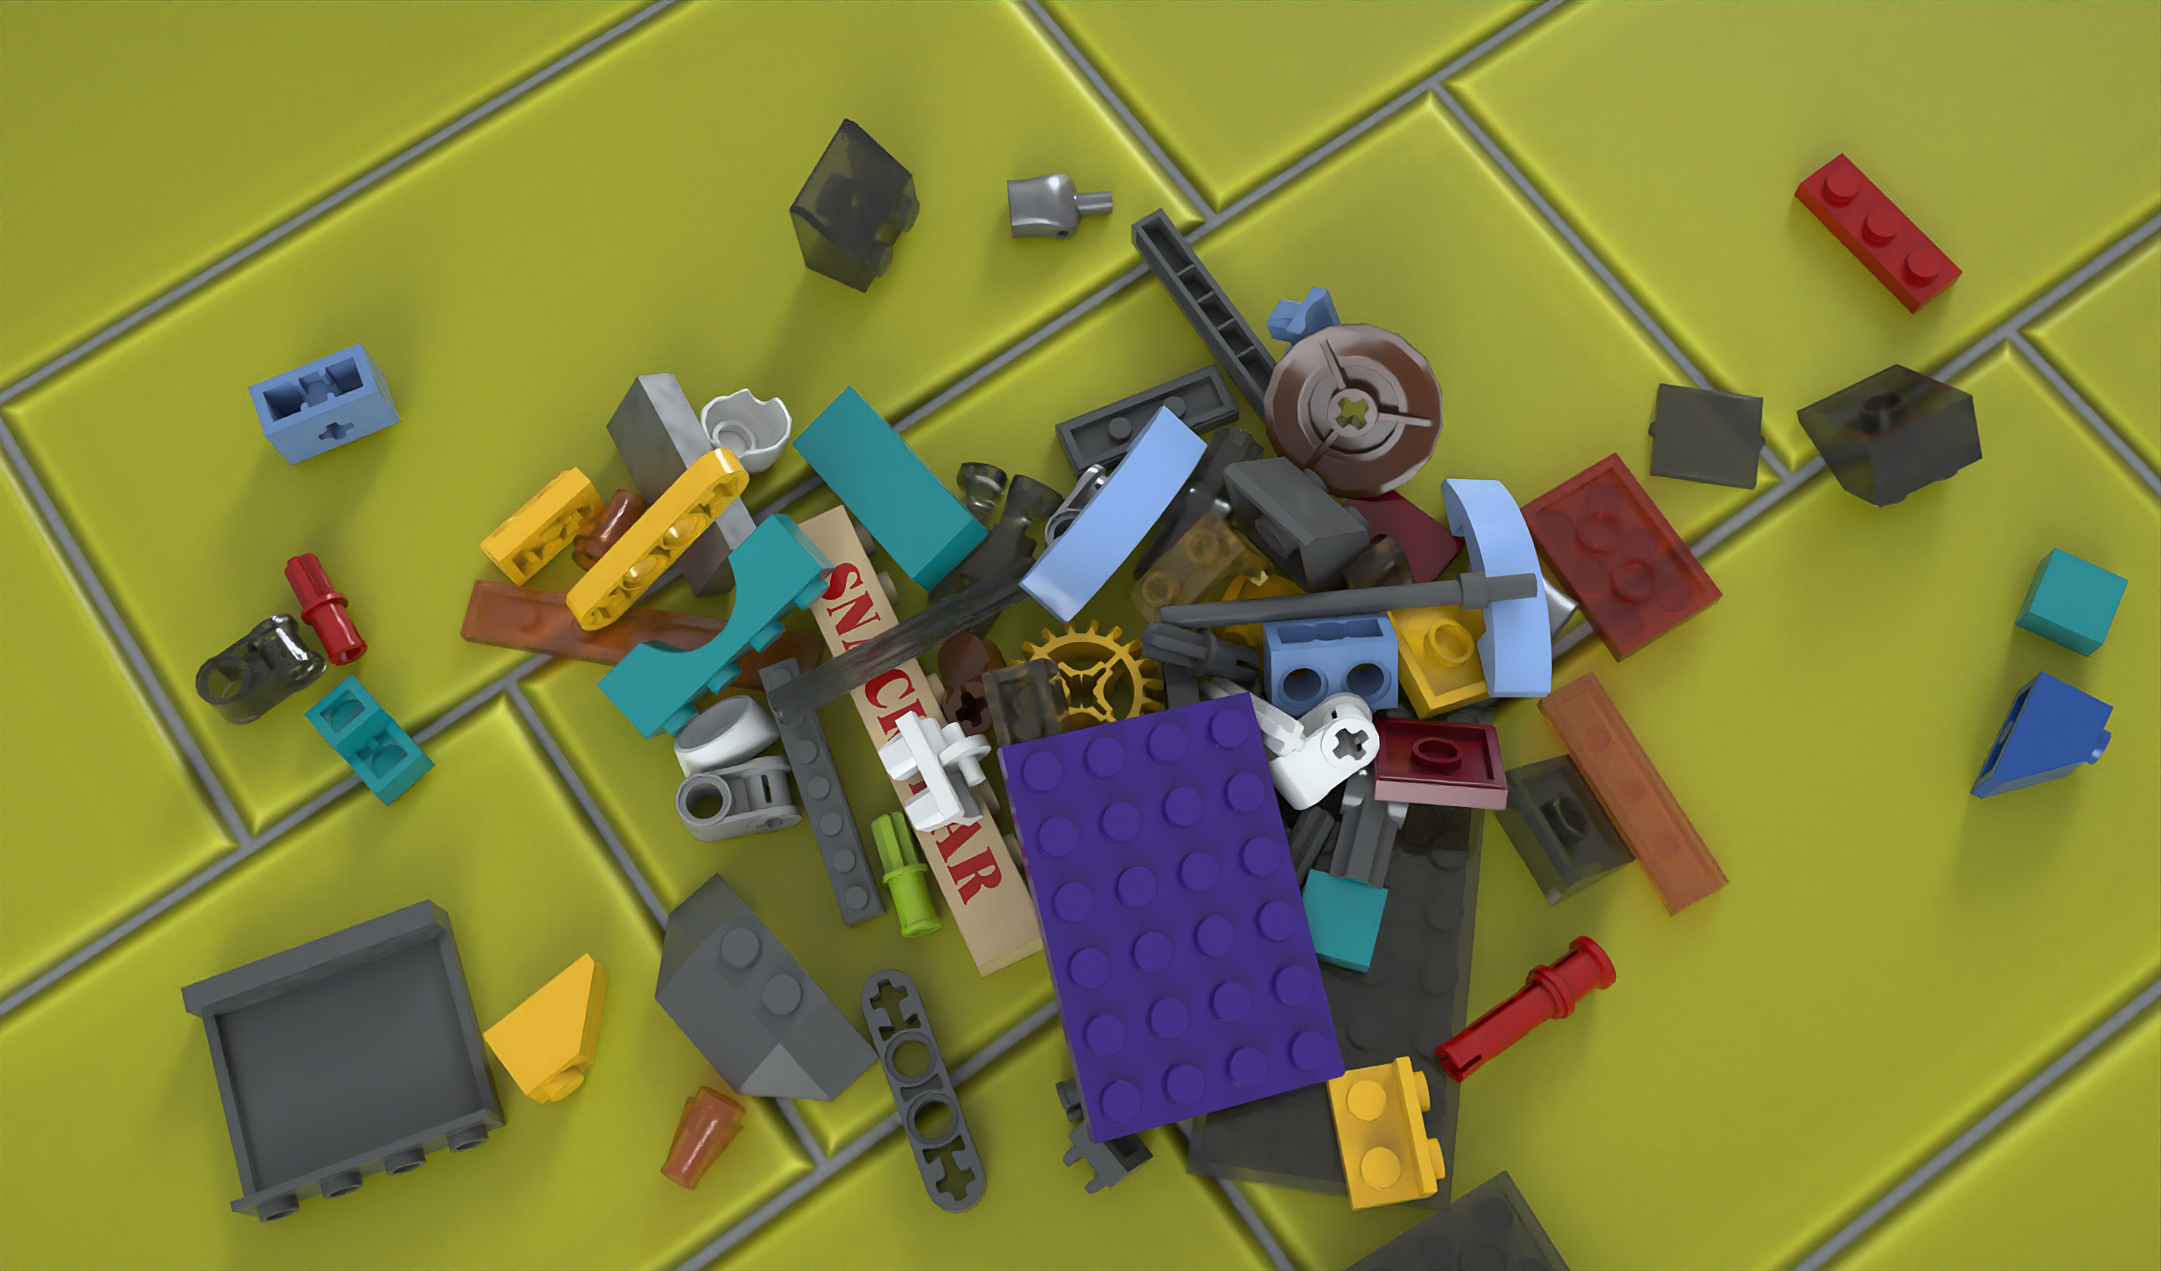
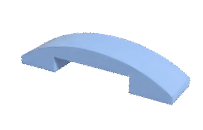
M1165 406L1160 407L1126 449L1128 454L1064 534L1052 541L1018 585L1063 625L1067 624L1111 577L1154 525L1183 486L1208 445Z
M1444 479L1440 486L1452 536H1465L1473 572L1484 571L1486 577L1535 573L1538 592L1536 598L1488 602V608L1482 609L1487 631L1477 641L1489 697H1546L1551 692L1552 673L1548 606L1539 561L1522 513L1513 497L1499 480Z

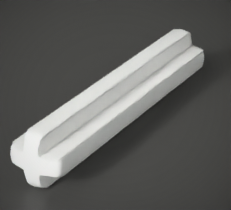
M1214 676L1211 681L1204 678L1198 687L1199 690L1204 692L1201 702L1249 691L1232 680ZM1250 692L1263 745L1282 757H1288L1294 749L1301 752L1307 742L1301 737L1304 726L1299 721Z

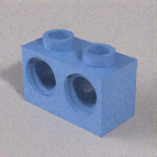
M1387 612L1262 622L1264 689L1268 703L1298 720L1322 703L1325 698L1335 693L1349 692L1364 699L1371 713L1376 712L1378 709L1398 708V639ZM1359 664H1372L1369 668H1367L1364 671L1350 672L1355 666ZM1296 669H1310L1302 676L1288 677V674Z

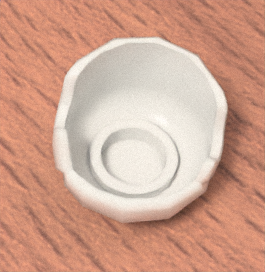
M747 388L730 396L714 398L701 409L698 418L713 449L728 448L733 451L749 475L764 472L779 459L789 441L792 418L784 403L778 397L762 402L753 397Z

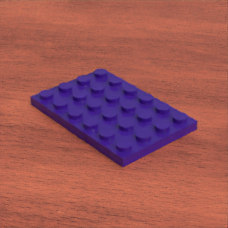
M1250 691L1005 746L997 750L1091 1143L1097 1144L1338 1078L1345 1074Z

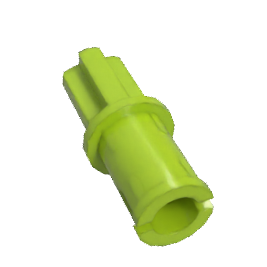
M903 812L881 815L872 822L871 829L885 875L880 880L883 887L890 888L902 927V936L905 939L936 931L942 924L937 917L925 878L930 870L928 864L920 862L907 817Z

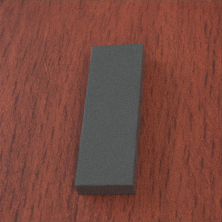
M1212 364L1055 425L1056 436L1077 482L1089 467L1095 463L1105 467L1106 472L1115 469L1128 454L1126 449L1162 406L1168 408L1197 436L1238 421L1239 410L1217 364Z

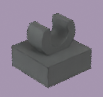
M1084 1120L1068 1136L1075 1146L1065 1153L1063 1162L1069 1167L1083 1157L1087 1159L1095 1169L1096 1176L1085 1186V1190L1089 1194H1093L1106 1186L1111 1189L1141 1169L1153 1157V1154L1135 1133L1097 1144L1091 1143Z

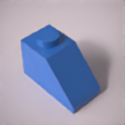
M2040 672L2018 690L1970 793L1983 799L2065 777L2085 762L2093 765L2100 758L2109 743L2111 732L2105 730L2104 727L2113 707L2044 672Z

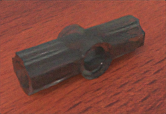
M1220 426L1216 434L1213 435L1210 444L1201 456L1191 476L1187 478L1162 513L1160 519L1161 526L1133 571V578L1140 582L1150 593L1164 600L1172 599L1179 601L1187 585L1195 576L1208 550H1215L1225 537L1235 515L1223 470L1231 463L1260 460L1264 457V448L1253 439L1252 435L1236 427L1225 428Z

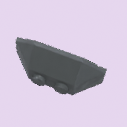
M718 873L669 914L655 999L737 1095L833 1102L880 1059L879 1055Z

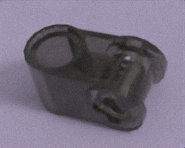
M279 614L262 621L248 635L218 655L209 658L200 667L196 675L195 687L199 696L225 720L237 725L249 724L258 720L264 713L295 692L301 691L313 684L325 671L326 661L320 653L310 651L299 636V624L296 619L290 614ZM275 636L276 639L271 641V637ZM285 650H286V652L288 653V657H287V658L285 657V655H284V653H283ZM243 681L241 689L235 695L224 698L227 689L232 684Z

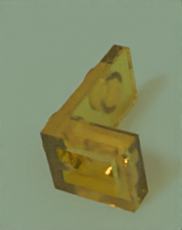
M1211 508L1128 590L1127 597L1149 624L1155 621L1161 622L1160 607L1199 604L1226 576L1234 580L1239 574H1242L1260 587L1276 569L1240 529Z

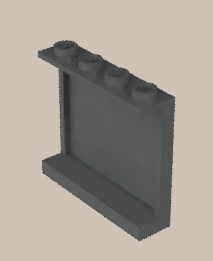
M429 899L181 988L186 1012L203 1019L244 1197L230 1202L232 1212L259 1217L260 1222L279 1220L300 1211L299 1201L321 1193L324 1199L337 1198L353 1193L364 1186L362 1181L364 1177L386 1170L388 1176L410 1172L425 1165V1155L448 1146L450 1152H461L475 1148L489 1140L487 1132L506 1125L448 912Z

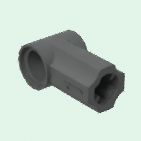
M1370 763L1360 768L1347 779L1339 814H1342L1343 818L1328 876L1356 880L1382 890L1392 857V847L1397 829H1402L1409 802L1374 800Z

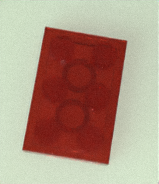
M1616 452L1519 508L1528 527L1535 550L1569 597L1580 604L1578 609L1617 663L1717 604L1723 596Z

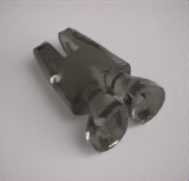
M966 462L961 464L956 482L959 489L966 495V508L990 534L931 592H928L926 623L943 629L948 627L963 595L973 599L967 615L964 632H970L986 638L1018 586L1036 549L1037 542L1025 535L1026 530L1034 520L1048 521L1064 503L1065 499L1050 487L1027 476L1015 474L1010 484L1007 474L1002 469L985 463ZM1008 490L999 524H994L991 531L988 524L995 506L1003 501Z

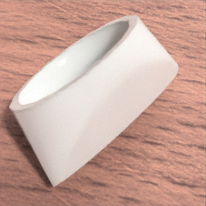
M735 695L722 699L700 712L695 720L676 736L673 749L687 779L697 773L741 765L781 736L776 722L748 695Z

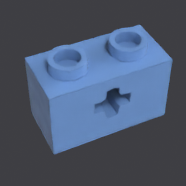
M361 343L248 387L265 437L291 465L401 422L383 372Z

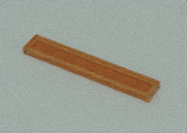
M476 579L460 635L467 642L615 667L640 642L660 640L677 648L696 650L716 638L728 621L631 605L613 623L597 630L587 631L582 629L566 604L567 594ZM785 631L765 651L758 653L753 648L737 664L743 672L730 686L765 692L758 670L795 657L802 666L813 697L825 648L823 637Z

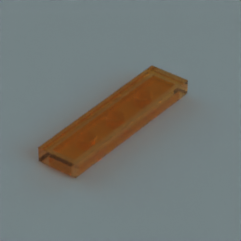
M1593 671L1555 690L1546 697H1542L1538 701L1536 706L1671 917L1730 883Z

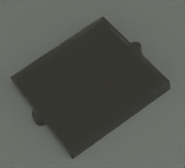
M1660 383L1657 389L1655 421L1648 428V434L1653 437L1649 475L1754 490L1757 485L1759 451L1762 450L1766 443L1765 438L1760 436L1763 397Z

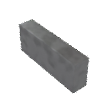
M673 373L637 376L606 426L648 508L696 460L714 450ZM740 496L676 559L696 598L731 592L736 585L728 556L756 529Z

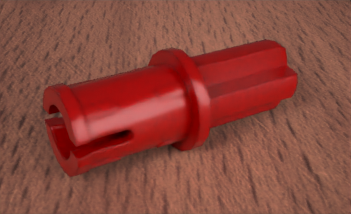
M307 553L302 556L292 557L287 561L288 566L285 568L284 574L303 607L301 611L302 621L306 625L313 626L328 654L331 664L343 666L356 661L365 654L368 646L362 640L346 611L348 607L346 596L335 591L320 561L314 554Z

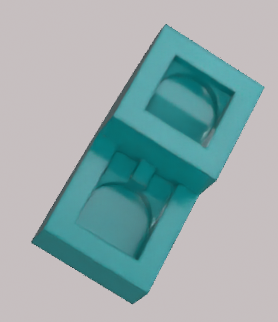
M352 674L304 714L331 747L347 761L372 792L387 806L435 766L419 746Z

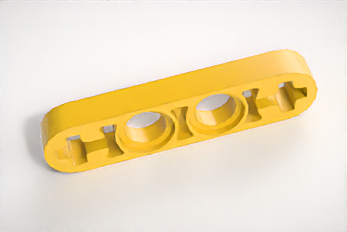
M719 448L704 454L696 460L570 590L566 597V604L582 629L587 631L597 630L617 620L744 491L750 480L749 474L733 451L728 448Z

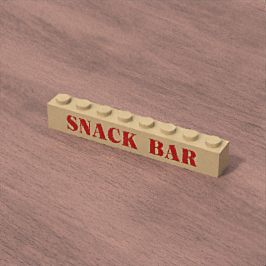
M843 505L798 524L797 526L836 567L825 579L830 588L810 607V610L877 754L880 748L900 733L895 720L910 711L915 712L919 720L936 719L942 730L948 725L941 711L943 709L941 702L945 693L944 688L935 672L925 677L916 658L925 654V650L912 622L908 621L904 624H899L892 606L901 603L887 570L876 574L867 557L877 552L867 528L860 521L852 524ZM884 766L981 977L983 978L1044 949L1031 893H1028L1019 874V871L1025 869L1020 846L1013 833L1004 837L1000 835L992 817L1002 811L988 780L985 779L975 786H970L985 817L970 826L952 822L934 831L925 832L917 830L913 826L905 809V801L927 788L921 772H917L904 781L893 779Z

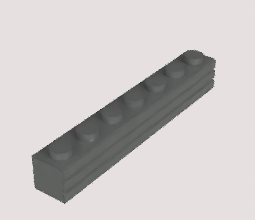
M1162 208L1131 225V243L1265 424L1263 399L1277 363Z
M795 657L758 670L845 924L852 928L888 914L801 664Z

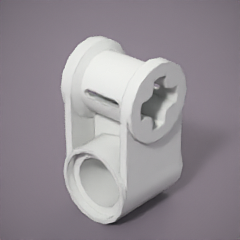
M1349 692L1335 693L1325 698L1322 703L1297 720L1304 726L1301 737L1307 741L1305 748L1301 752L1294 749L1288 757H1282L1264 746L1273 785L1295 810H1303L1318 803L1332 788L1360 768L1368 765L1376 757L1379 750V735L1372 723V713L1367 702L1356 694ZM1336 710L1337 718L1333 719L1332 712ZM1361 743L1362 749L1358 752L1356 745Z

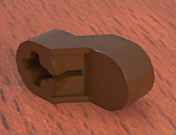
M970 632L955 633L943 642L938 653L939 673L946 687L941 705L949 724L958 722L965 737L981 734L985 735L988 741L995 740L1007 731L1012 722V703L1004 685L1008 671L1001 651L993 641Z

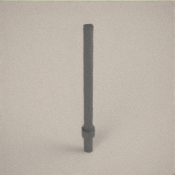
M1484 571L1458 573L1457 580L1166 606L1160 607V617L1162 623L1189 630L1459 605L1460 610L1464 611L1488 608V602L1536 598L1538 588L1535 573L1486 577Z

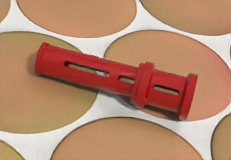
M1579 936L1570 942L1569 952L1549 966L1539 964L1530 970L1528 977H1526V985L1520 988L1518 992L1493 1007L1455 1036L1435 1047V1054L1440 1057L1438 1060L1439 1064L1450 1078L1461 1083L1480 1069L1479 1067L1501 1054L1541 1023L1550 1018L1554 1020L1567 1018L1575 1012L1576 1002L1596 988L1605 990L1616 982L1617 976L1610 958L1594 940L1587 936Z

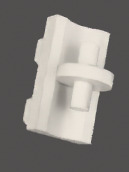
M912 711L895 720L900 733L880 748L878 754L887 772L895 780L904 781L919 771L923 776L927 788L905 801V809L913 826L917 830L931 832L952 822L970 826L985 817L970 786H975L986 779L978 763L991 750L986 736L978 734L966 738L958 722L951 723L941 730L936 719L919 720L916 713Z

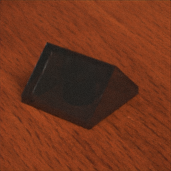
M1570 754L1510 769L1505 772L1508 786L1505 810H1491L1551 907L1636 860Z

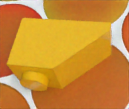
M588 953L580 957L482 1034V1037L525 1096L541 1104L549 1099L552 1102H556L571 1094L584 1081L582 1073L595 1063L609 973L600 962Z

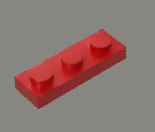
M1843 153L1801 182L1794 194L1912 314H1915L1955 284L1963 273Z

